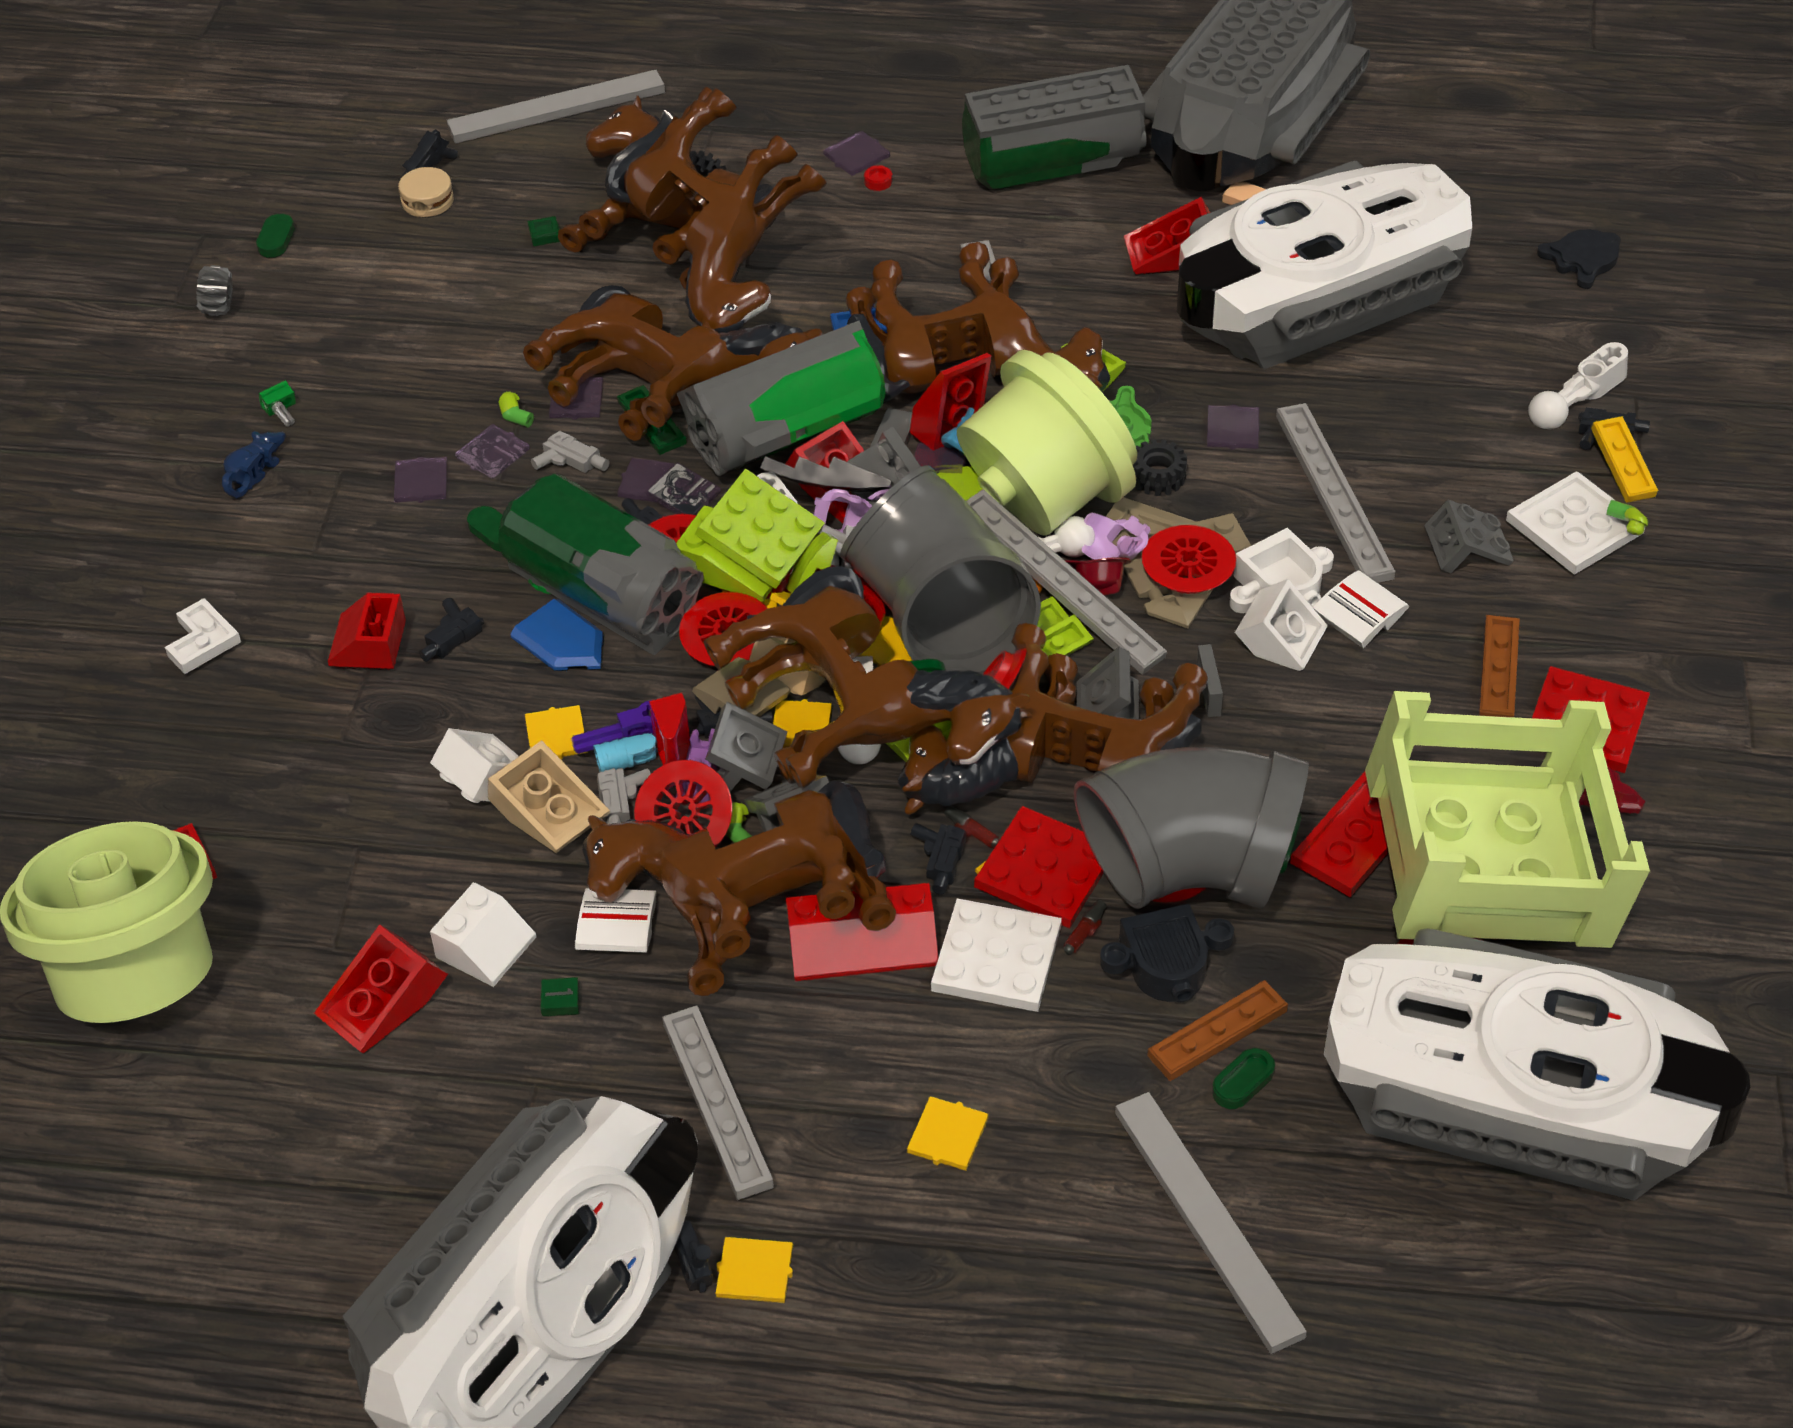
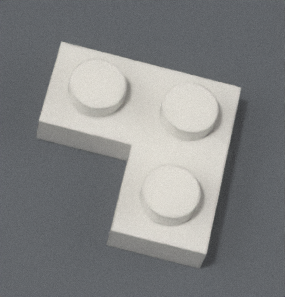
M203 598L176 613L178 622L189 634L166 646L165 649L167 656L186 674L241 643L239 633Z

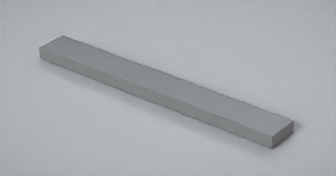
M652 70L447 120V125L454 142L460 143L633 101L636 95L641 99L665 93V86L657 70Z
M1303 403L1278 408L1276 418L1355 570L1361 571L1377 583L1394 580L1395 570L1307 404Z
M984 489L966 501L990 527L1001 543L1020 557L1030 575L1075 614L1112 649L1115 650L1120 646L1129 651L1130 665L1139 673L1145 674L1165 659L1167 651Z
M1147 1092L1117 1105L1115 1114L1270 1354L1305 1339L1306 1329L1151 1094Z

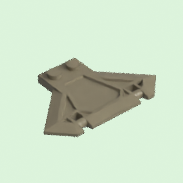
M1123 497L1118 502H1115L1106 517L1112 520H1129L1131 516L1136 517L1139 523L1150 527L1149 539L1157 532L1169 527L1196 525L1221 534L1230 542L1235 553L1251 546L1233 513L1196 522ZM1123 529L1113 540V544L1117 546V542L1122 536H1136ZM1142 551L1134 559H1131L1129 564L1124 565V570L1138 597L1150 598L1151 600L1144 604L1147 615L1187 629L1213 590L1212 588L1200 593L1186 594L1160 585L1145 571L1142 564Z

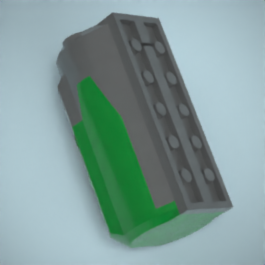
M857 321L695 384L676 394L685 413L688 433L693 445L704 461L718 476L763 459L765 456L768 457L813 439L842 421L847 425L872 415L882 407L886 389L878 359L867 341L860 321Z

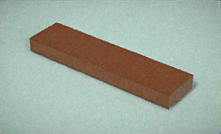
M1486 615L1479 716L1514 718L1520 618Z
M1264 980L1150 1047L1147 1056L1165 1077L1172 1081L1286 1013L1288 1004Z

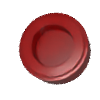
M881 165L868 168L864 172L865 186L873 191L888 189L892 185V171Z

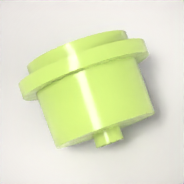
M1019 350L1001 366L1000 373L1004 388L957 429V438L961 449L979 476L977 480L982 490L984 489L1028 528L1040 535L1047 536L1095 496L1107 502H1118L1136 484L1133 464L1137 460V449L1124 421L1105 395L1084 373L1066 359L1053 353H1044L1042 356L1028 350Z
M148 822L111 823L67 836L35 855L23 867L1 902L0 918L11 946L22 955L41 962L58 1008L64 1014L76 1020L92 1023L118 1022L141 1017L163 1009L183 998L197 987L207 975L212 964V950L200 911V907L210 893L213 880L206 853L200 843L192 837Z

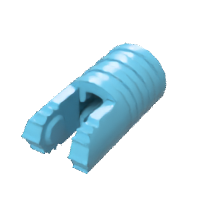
M652 733L593 745L599 772L613 768L616 770L630 768L656 759V737Z

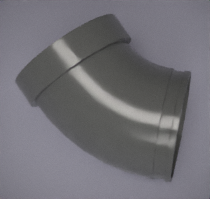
M930 465L917 468L891 487L860 519L842 546L840 557L854 568V571L874 590L893 613L895 628L913 660L937 659L944 663L946 671L971 670L983 674L999 653L1004 650L1010 653L1017 651L1011 642L1017 625L1029 623L1037 626L1041 609L1039 591L1020 557L1001 543L977 512L944 479H941Z
M1183 747L1160 750L1128 758L1096 772L1094 776L1077 781L1074 786V801L1083 832L1097 862L1118 894L1132 907L1140 909L1154 899H1160L1184 889L1215 888L1225 890L1227 899L1263 909L1273 891L1293 835L1306 787L1309 762L1274 750L1271 751L1269 756L1219 747Z

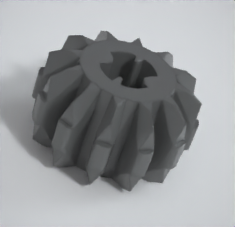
M211 265V267L204 266L200 270L199 278L197 279L196 300L197 307L201 313L209 314L210 316L226 315L231 309L233 281L232 274L228 268Z

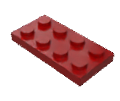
M1365 771L1291 854L1290 860L1292 865L1349 897L1354 894L1389 853L1378 797H1370Z

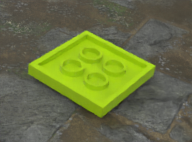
M745 469L700 524L695 535L776 589L808 545L821 531L825 522Z

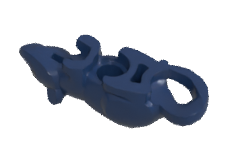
M253 431L251 433L253 441L248 446L237 449L227 455L224 460L225 474L222 477V486L226 494L234 498L243 496L248 489H252V485L260 482L265 477V472L262 471L265 466L275 467L278 465L279 458L272 457L271 454L276 452L285 441V432H266L260 434ZM232 482L242 486L237 490H234Z

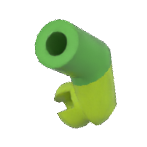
M503 393L499 399L502 417L507 421L530 427L534 420V414L519 409L517 400L520 399L516 393Z
M1615 500L1610 501L1606 515L1629 522L1626 526L1627 532L1637 536L1643 534L1644 527L1648 526L1647 517L1631 505Z
M732 803V818L725 835L733 843L752 837L742 827V822L747 819L744 815L749 814L747 806L743 803Z

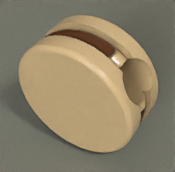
M434 167L417 168L406 173L399 181L398 187L402 207L413 216H436L448 210L453 203L454 196L451 179L441 169Z

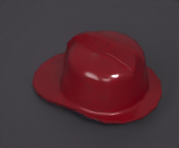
M1111 557L1089 561H1064L1073 566L1082 577L1106 596L1119 592L1123 579L1124 565L1129 564L1131 559Z

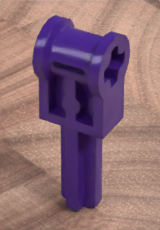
M649 701L642 703L638 708L617 713L618 723L571 737L575 753L580 754L594 750L593 745L611 742L616 739L619 740L624 737L652 733L653 735L652 721L649 716Z

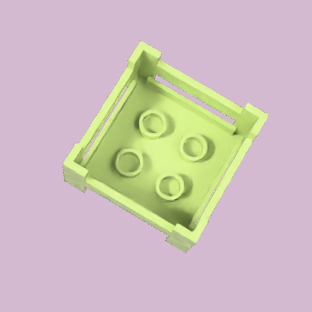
M1394 691L1365 772L1370 797H1378L1392 866L1397 898L1392 908L1397 938L1414 939L1418 931L1428 928L1469 938L1575 942L1576 946L1612 948L1650 869L1643 843L1631 841L1628 846L1603 752V747L1611 731L1605 703L1569 700L1561 720L1427 713L1431 703L1429 693ZM1414 745L1547 752L1541 767L1409 760ZM1585 788L1606 866V872L1602 880H1598L1578 803Z

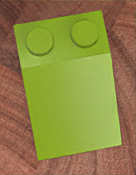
M704 505L676 543L681 554L696 563L697 569L703 572L704 578L702 583L730 592L747 594L764 602L773 589L772 586L695 535L700 524L713 509Z

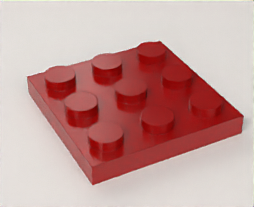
M1550 666L1532 719L1561 720L1569 700L1604 702L1611 725L1610 734L1603 747L1607 767L1614 771L1625 773L1650 693Z
M1022 806L975 877L974 887L1032 913L1062 918V926L1070 929L1104 872L1097 862L1083 831Z

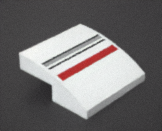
M1359 570L1333 587L1313 607L1325 622L1363 649L1382 628L1388 631L1409 608L1407 603Z
M586 888L579 913L575 950L647 952L652 935V918L657 903L656 891L625 889L616 901L606 903L594 898L589 888Z

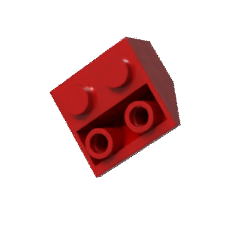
M366 593L341 613L328 658V666L394 669L406 623L400 594Z

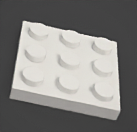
M1578 471L1508 511L1506 521L1574 575L1638 537L1627 532L1626 526L1629 522L1606 515L1610 501L1614 499Z
M957 898L931 981V991L1038 1012L1061 931L1062 918Z

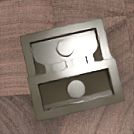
M737 657L727 666L695 686L692 692L715 714L722 709L726 702L734 705L725 687V682L732 677L741 675L743 666L751 661ZM776 678L770 681L756 695L753 706L745 711L760 717L786 699L790 689Z

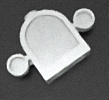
M1286 528L1236 553L1234 577L1243 586H1237L1232 589L1230 593V607L1235 612L1247 613L1260 589L1289 579L1313 608L1321 599L1322 574L1332 569L1334 558L1332 551L1326 547L1310 549L1293 532Z

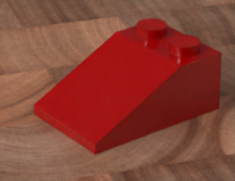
M1202 197L1124 235L1135 274L1180 270V245L1191 236L1189 232L1190 226L1197 218L1211 213Z
M985 353L941 371L914 405L910 433L932 451L944 447L941 442L942 436L957 427V424L966 415L969 408H973L975 413L984 405L991 355Z
M844 421L796 448L785 465L795 468L798 458L802 457L829 468L833 457L847 462L865 450ZM799 484L814 500L815 498H822L829 491L828 489ZM832 501L828 512L843 524L848 503Z
M379 924L314 1014L358 1051L365 1053L426 1005L448 973L405 939Z

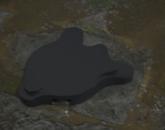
M1581 229L1568 233L1558 241L1541 243L1538 245L1537 254L1542 259L1553 261L1559 273L1575 272L1577 274V285L1583 289H1590L1594 284L1596 276L1609 271L1616 265L1621 238L1611 232Z

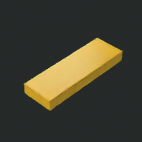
M1623 416L1593 422L1591 430L1625 502L1656 497L1658 489Z

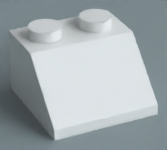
M1286 579L1259 590L1235 633L1256 657L1300 671L1305 668L1328 625L1290 580Z
M449 728L430 763L440 771L439 775L443 780L458 786L462 790L461 795L471 802L479 803L480 801H489L488 778L519 756L493 734Z
M474 882L430 931L436 958L492 987L498 983L536 938V933L502 896Z

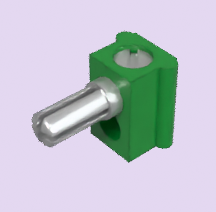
M286 380L258 393L261 408L265 410L269 417L277 414L287 427L294 423L293 417L286 408L296 404L295 393Z

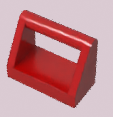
M678 693L649 701L653 736L657 740L655 746L662 766L673 761L686 760L691 744L687 707L683 694Z

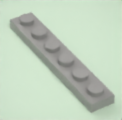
M696 1005L663 1016V1026L737 1200L774 1188L772 1176L698 1006Z

